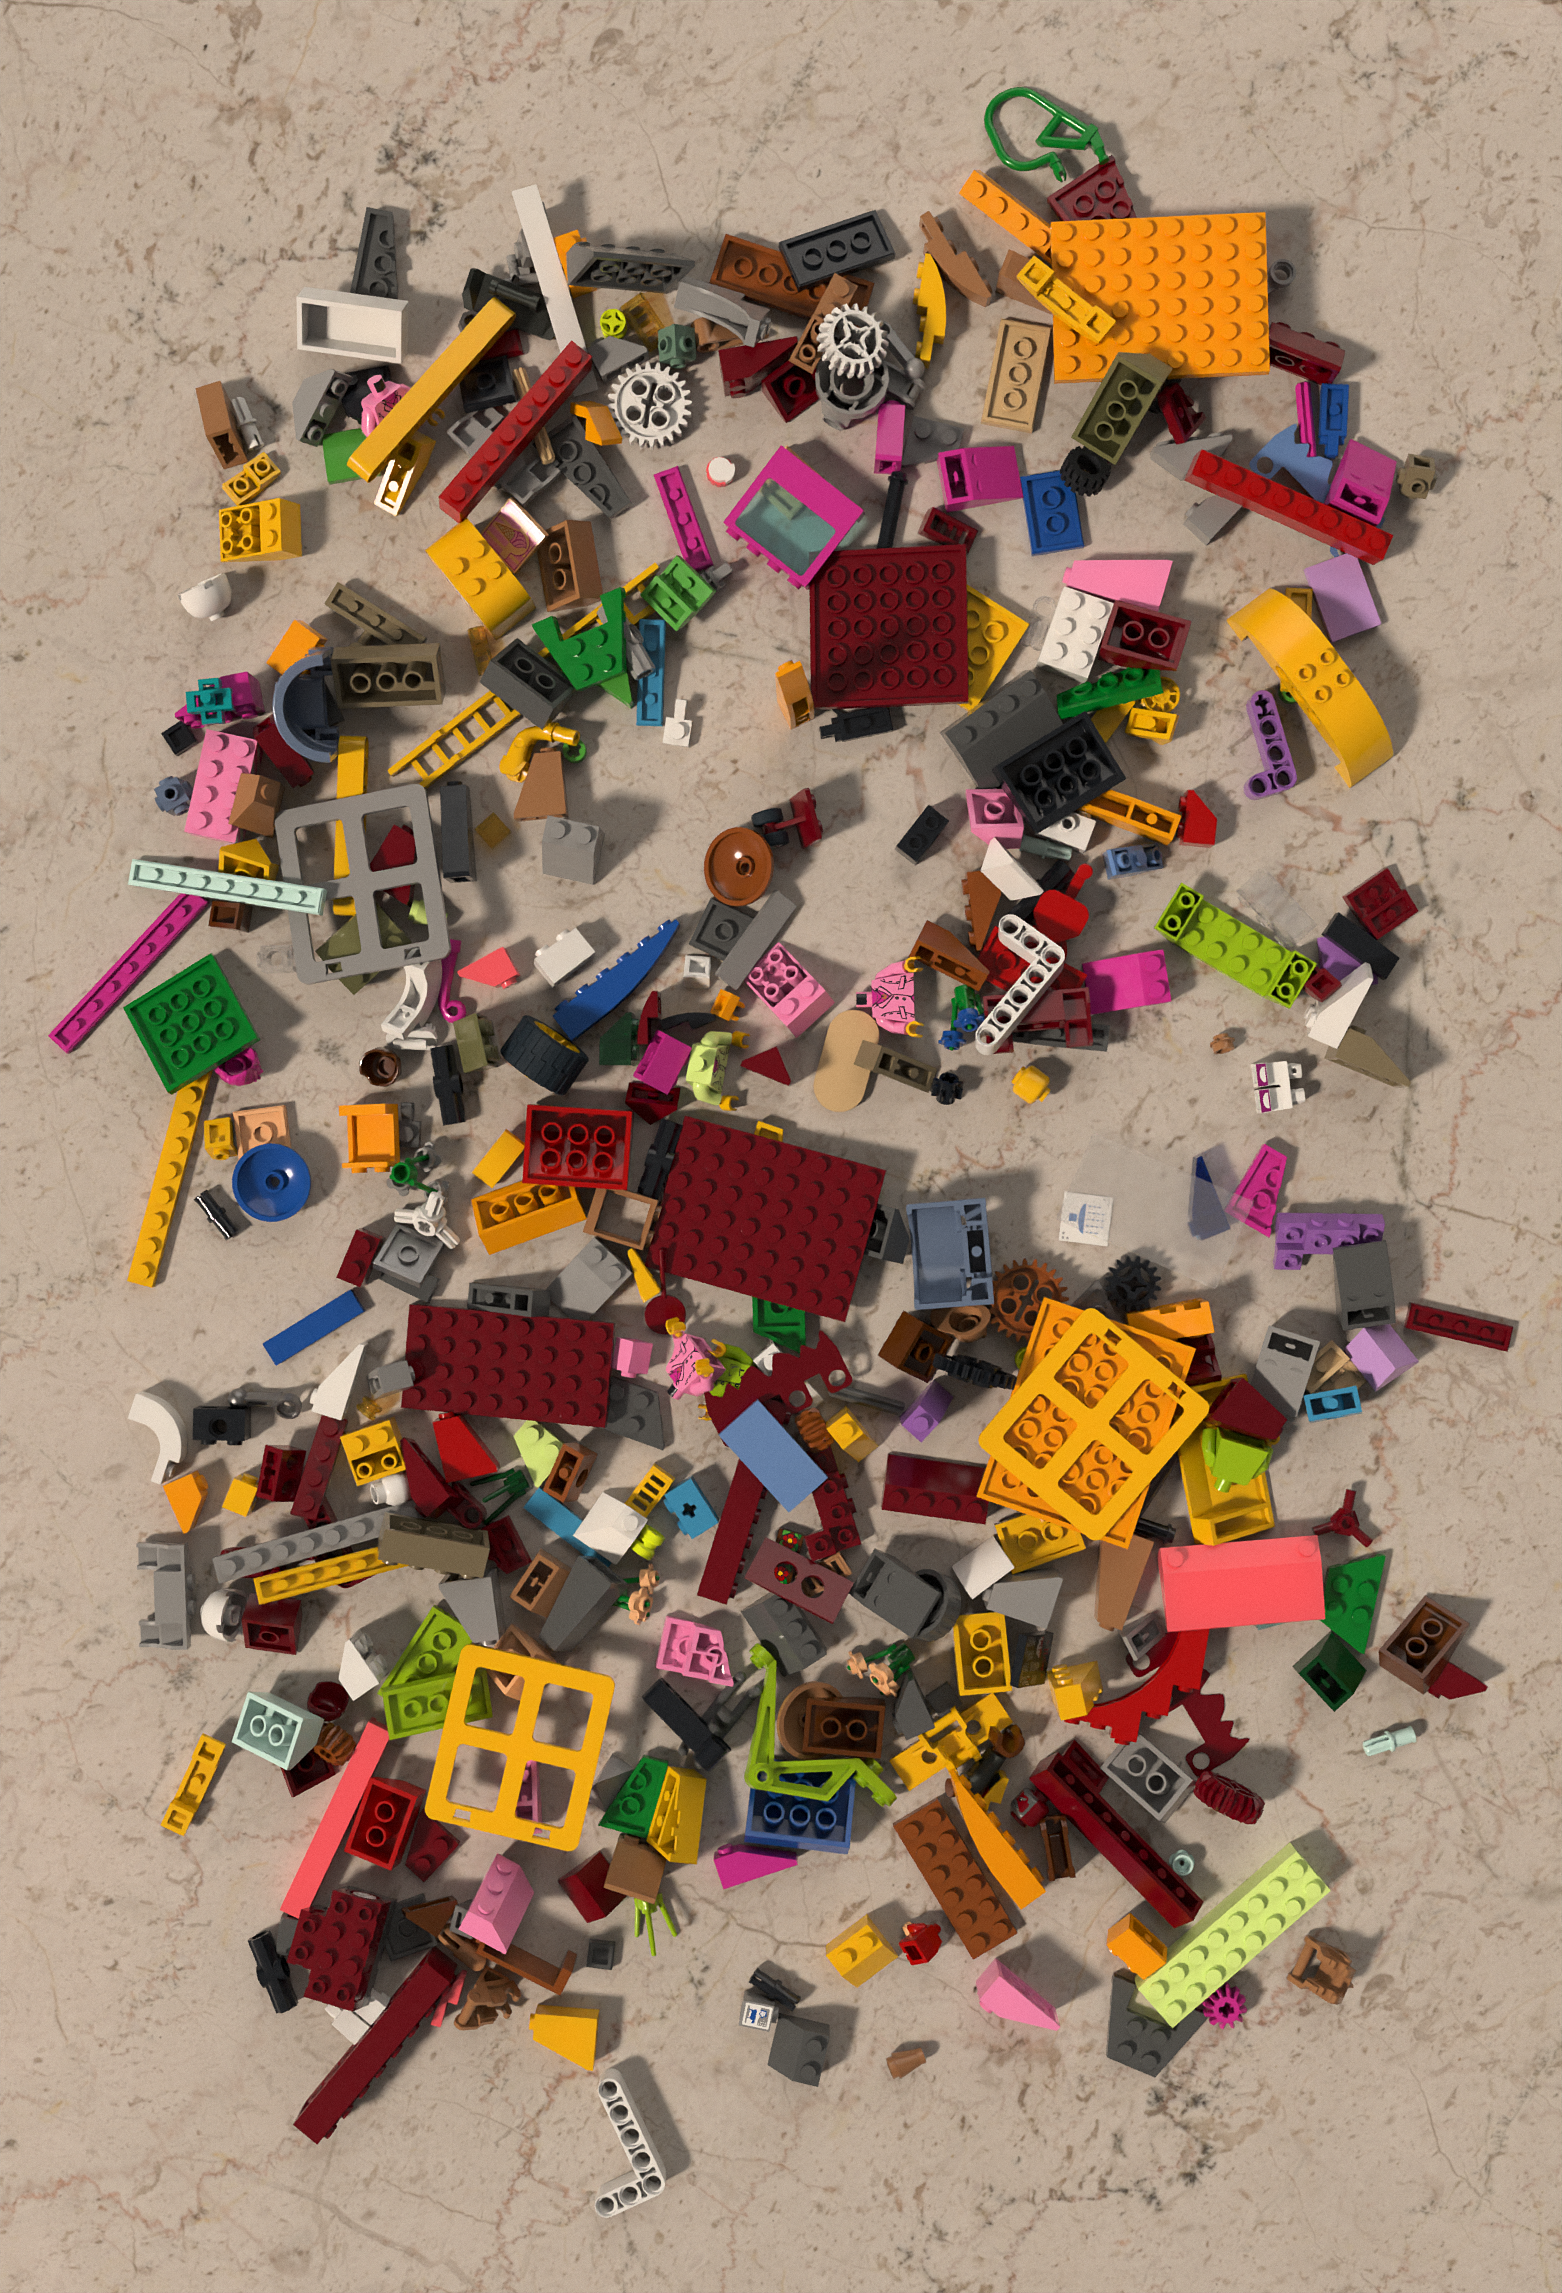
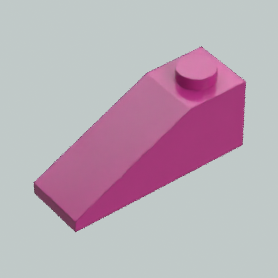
M732 1844L722 1845L717 1849L718 1851L714 1852L713 1859L723 1889L798 1865L796 1852L743 1844L734 1846Z

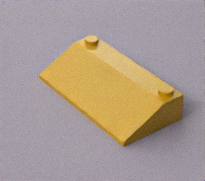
M1247 1374L1223 1377L1222 1381L1190 1386V1388L1204 1398L1210 1407L1231 1379L1243 1377L1248 1382ZM1184 1390L1181 1391L1180 1397L1185 1393ZM1178 1403L1172 1418V1425L1184 1411L1183 1407ZM1200 1423L1177 1450L1194 1543L1215 1546L1275 1527L1265 1472L1255 1479H1251L1248 1485L1243 1486L1232 1483L1227 1493L1221 1492L1214 1487L1217 1477L1211 1474L1209 1466L1205 1463L1202 1451V1433L1206 1426Z

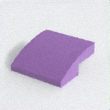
M1317 938L1320 969L1325 968L1338 981H1341L1361 966L1359 962L1327 938ZM1372 973L1374 980L1371 985H1377L1378 976Z

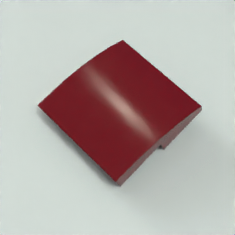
M1388 868L1381 869L1342 896L1357 920L1375 940L1380 939L1418 912L1406 889H1400Z
M658 991L651 992L640 1017L637 1044L640 1046H649L651 1042V1020H661V993Z
M1211 1333L1204 1334V1336L1198 1338H1178L1176 1342L1196 1348L1185 1380L1189 1387L1222 1381V1374L1215 1355V1345Z

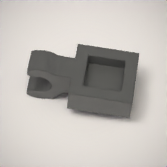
M401 1103L402 1120H399L400 1147H421V1121H414V1103Z

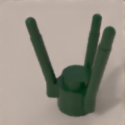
M512 1468L506 1472L481 1478L470 1483L471 1486H477L507 1478L503 1481L505 1486L482 1499L483 1503L507 1491L510 1495L513 1494L484 1520V1525H488L515 1500L526 1494L525 1489L529 1488L530 1485L521 1469L515 1471Z

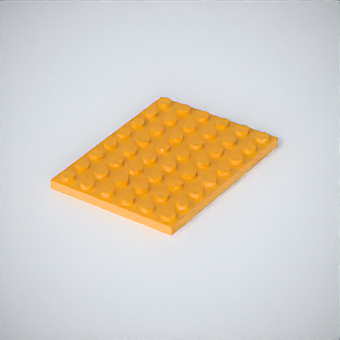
M1265 212L1051 222V269L1055 272L1054 276L1092 307L1097 305L1116 320L1114 327L1098 344L1084 337L1053 314L1054 384L1102 382L1118 352L1151 354L1173 368L1167 379L1269 374Z
M1047 1297L1043 1298L1017 1374L1015 1388L1012 1390L1010 1398L1084 1310ZM1109 1319L1185 1383L1196 1348ZM1109 1328L1104 1334V1337L1114 1345L1122 1340ZM1091 1333L1057 1371L1054 1378L1083 1404L1093 1408L1127 1369L1129 1364L1126 1359L1096 1334ZM1146 1379L1112 1417L1109 1424L1138 1450L1148 1454L1169 1430L1177 1402L1151 1380ZM1172 1382L1168 1388L1176 1397H1180L1182 1389ZM1039 1394L1004 1434L1003 1439L1035 1467L1043 1468L1077 1428V1422L1045 1395ZM1094 1440L1058 1481V1486L1091 1514H1097L1131 1475L1132 1469L1101 1442ZM990 1455L977 1497L1082 1533ZM1150 1483L1100 1540L1128 1549Z

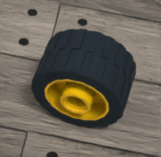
M529 1015L522 1017L500 1049L504 1059L518 1071L540 1086L558 1095H566L589 1061L588 1056L572 1041L552 1027Z

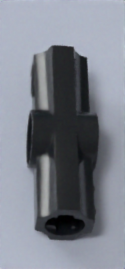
M1058 859L1041 879L1038 878L1036 882L1044 892L1048 890L1060 891L1072 879L1075 873L1069 866ZM1041 895L1022 898L1008 914L1016 915L1030 924L1035 918L1033 910Z
M453 1045L430 1048L435 1075L433 1076V1087L435 1096L439 1099L443 1126L466 1122L462 1100L463 1083L461 1074L457 1070Z
M661 1119L654 1143L650 1145L644 1166L646 1167L637 1193L659 1199L666 1175L669 1174L675 1148L683 1125Z
M265 1930L249 1938L248 1943L257 1964L256 1973L260 1985L267 1989L276 2014L289 2011L297 2006L299 2002L289 1979L290 1969L288 1963H286L287 1961L284 1956H280L277 1953V1946L271 1931Z

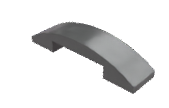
M1091 1024L1093 1046L1072 1047L1070 1049L1107 1052L1110 1025ZM1064 1028L1012 1033L1013 1042L1066 1048Z

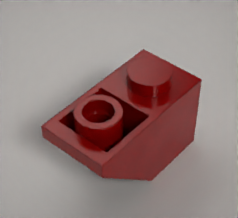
M1187 790L1184 796H1180L1178 811L1182 812V821L1178 824L1176 838H1180L1179 845L1211 848L1215 845L1217 818L1194 790Z

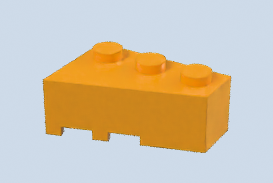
M1202 1298L1140 1309L1139 1312L1136 1310L1124 1312L1126 1325L1173 1341H1178V1338L1183 1337L1198 1338L1204 1336V1334L1215 1333L1209 1301Z

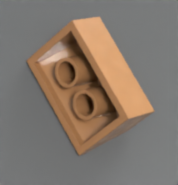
M565 520L546 529L545 531L549 536L538 548L537 554L547 612L585 607L600 601L603 588L591 521Z

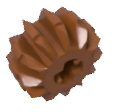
M814 1407L809 1410L806 1409L795 1417L796 1426L810 1451L817 1453L829 1448L828 1446L834 1443V1438L826 1429V1422L818 1409Z
M329 1722L323 1723L317 1744L313 1748L314 1752L319 1754L320 1758L326 1760L327 1763H332L334 1766H343L352 1757L356 1743L346 1730H343L339 1725L336 1726Z

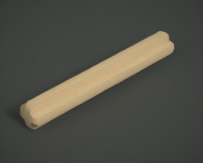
M522 367L512 371V377L520 400L531 388L526 369ZM544 426L534 437V442L542 464L547 465L555 461V455Z

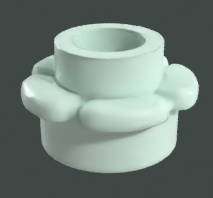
M1178 1850L1176 1854L1170 1856L1169 1864L1177 1875L1186 1876L1192 1872L1195 1860L1186 1850ZM1181 1860L1184 1861L1183 1865L1179 1864Z

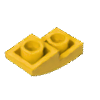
M263 452L243 465V471L223 483L222 489L237 506L245 505L269 486L281 474V471L268 455Z
M506 1129L477 1164L472 1173L493 1188L523 1151L525 1143Z

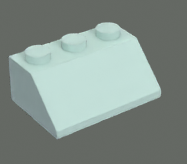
M248 1692L232 1743L285 1770H291L317 1744L324 1719L269 1692Z

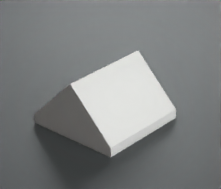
M994 837L989 843L981 872L1011 901L1041 895L1044 891L1035 879Z

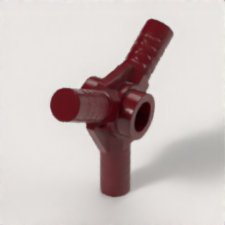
M1346 1489L1342 1508H1339L1332 1515L1329 1522L1312 1527L1313 1534L1321 1536L1334 1531V1533L1340 1535H1352L1363 1546L1368 1547L1373 1540L1359 1528L1360 1524L1356 1512L1353 1510L1357 1491Z

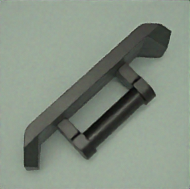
M470 269L462 293L465 309L479 313L493 297H496L516 313V317L510 327L545 340H551L555 336L542 294L497 278L479 269Z

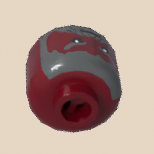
M1024 1788L1011 1801L1012 1811L1010 1814L1022 1827H1035L1049 1813V1808L1046 1804L1048 1798L1038 1788L1035 1791L1030 1788Z

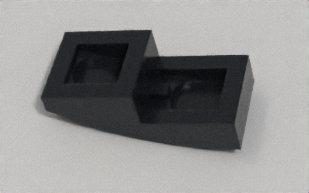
M683 1013L660 1020L663 1030L666 1031L688 1021L691 1029L695 1030L716 1021V1017L710 1013Z

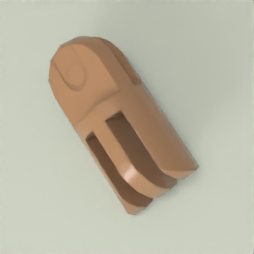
M446 1923L438 1935L442 1944L453 1952V1956L473 1971L483 1969L487 1958L476 1953L479 1946L475 1942L476 1939L471 1940L449 1931L451 1923Z

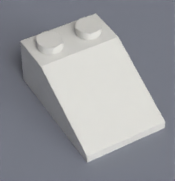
M1365 962L1340 981L1342 986L1324 1002L1316 1000L1314 1005L1309 1004L1304 1014L1308 1037L1336 1049L1338 1048L1374 980L1370 964Z

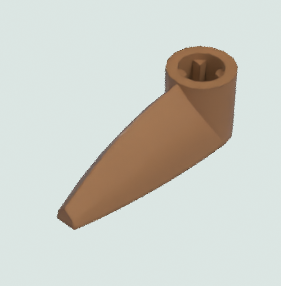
M702 317L691 323V327L695 328L696 349L700 353L744 345L742 340L732 331L709 319ZM769 333L768 335L765 334L764 339H767L769 337Z

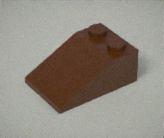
M1425 1595L1379 1649V1665L1424 1695L1442 1673L1470 1627V1623Z
M868 1697L807 1698L802 1751L881 1759L886 1708L885 1699Z

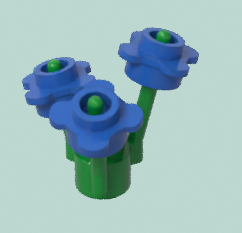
M961 985L954 989L955 997L951 999L950 1031H943L941 1040H938V1044L944 1045L945 1049L951 1051L959 1050L967 1042V1040L963 1039V1033L956 1031V1028L960 1027L966 1032H973L985 1020L980 994H975V989L967 985Z

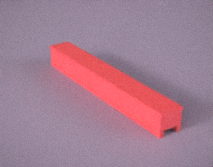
M374 1717L368 1721L281 1905V1911L298 1919L301 1909L312 1906L363 1798L369 1778L374 1775L390 1741L387 1725L376 1721L377 1719Z

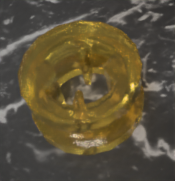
M364 1396L362 1398L363 1402L358 1403L356 1408L370 1420H375V1414L377 1412L380 1413L382 1408L373 1399Z

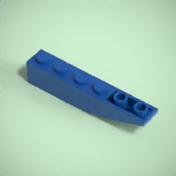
M669 919L657 928L659 933L653 938L649 935L637 944L638 949L632 954L629 952L624 953L616 960L617 966L611 970L608 967L596 975L597 981L591 986L588 984L583 985L575 992L577 997L572 1001L568 1002L566 999L554 1008L556 1013L552 1015L571 1041L578 1039L614 1011L635 991L670 945L681 926L677 920L671 922Z

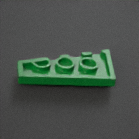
M1126 667V670L1114 675L1111 671L1101 675L1098 682L1093 684L1087 681L1056 695L1060 719L1074 717L1084 711L1102 710L1103 708L1162 694L1164 692L1161 670Z

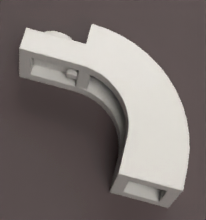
M412 949L406 959L421 956L420 949ZM441 960L404 967L406 972L405 989L398 1004L381 1024L384 1032L405 1040L415 1026L422 1028L435 1006L442 981Z
M142 1391L135 1395L128 1419L145 1424L156 1433L160 1442V1454L151 1482L161 1485L173 1477L176 1465L173 1463H180L186 1459L188 1449L187 1431L182 1418L167 1401Z

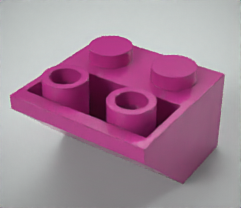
M657 1030L633 1077L668 1095L669 1091L675 1087L678 1081L680 1070L689 1061L692 1047Z

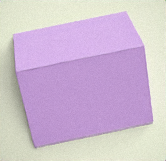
M1390 1324L1364 1327L1344 1349L1345 1354L1375 1392L1419 1363Z

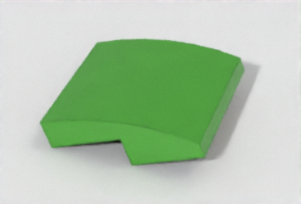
M361 428L323 435L324 460L327 480L330 485L362 479L347 466L350 456L367 438Z
M676 555L663 573L656 575L640 596L675 631H679L706 605L716 591L681 556Z

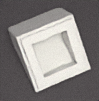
M685 955L684 987L709 989L711 957Z

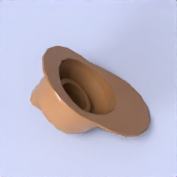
M983 1305L936 1308L931 1311L930 1315L931 1323L937 1330L953 1334L963 1343H972L980 1338H986V1328L991 1318L989 1309Z

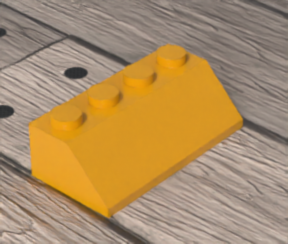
M520 1181L471 1199L478 1234L489 1255L587 1220L583 1201L577 1187L526 1184Z

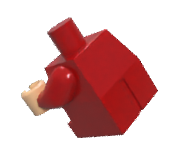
M906 1922L903 1925L902 1929L906 1937L898 1944L903 1952L907 1954L906 1957L910 1964L928 1963L938 1953L942 1944V1940L938 1935L941 1932V1927L936 1923L926 1925L925 1923Z

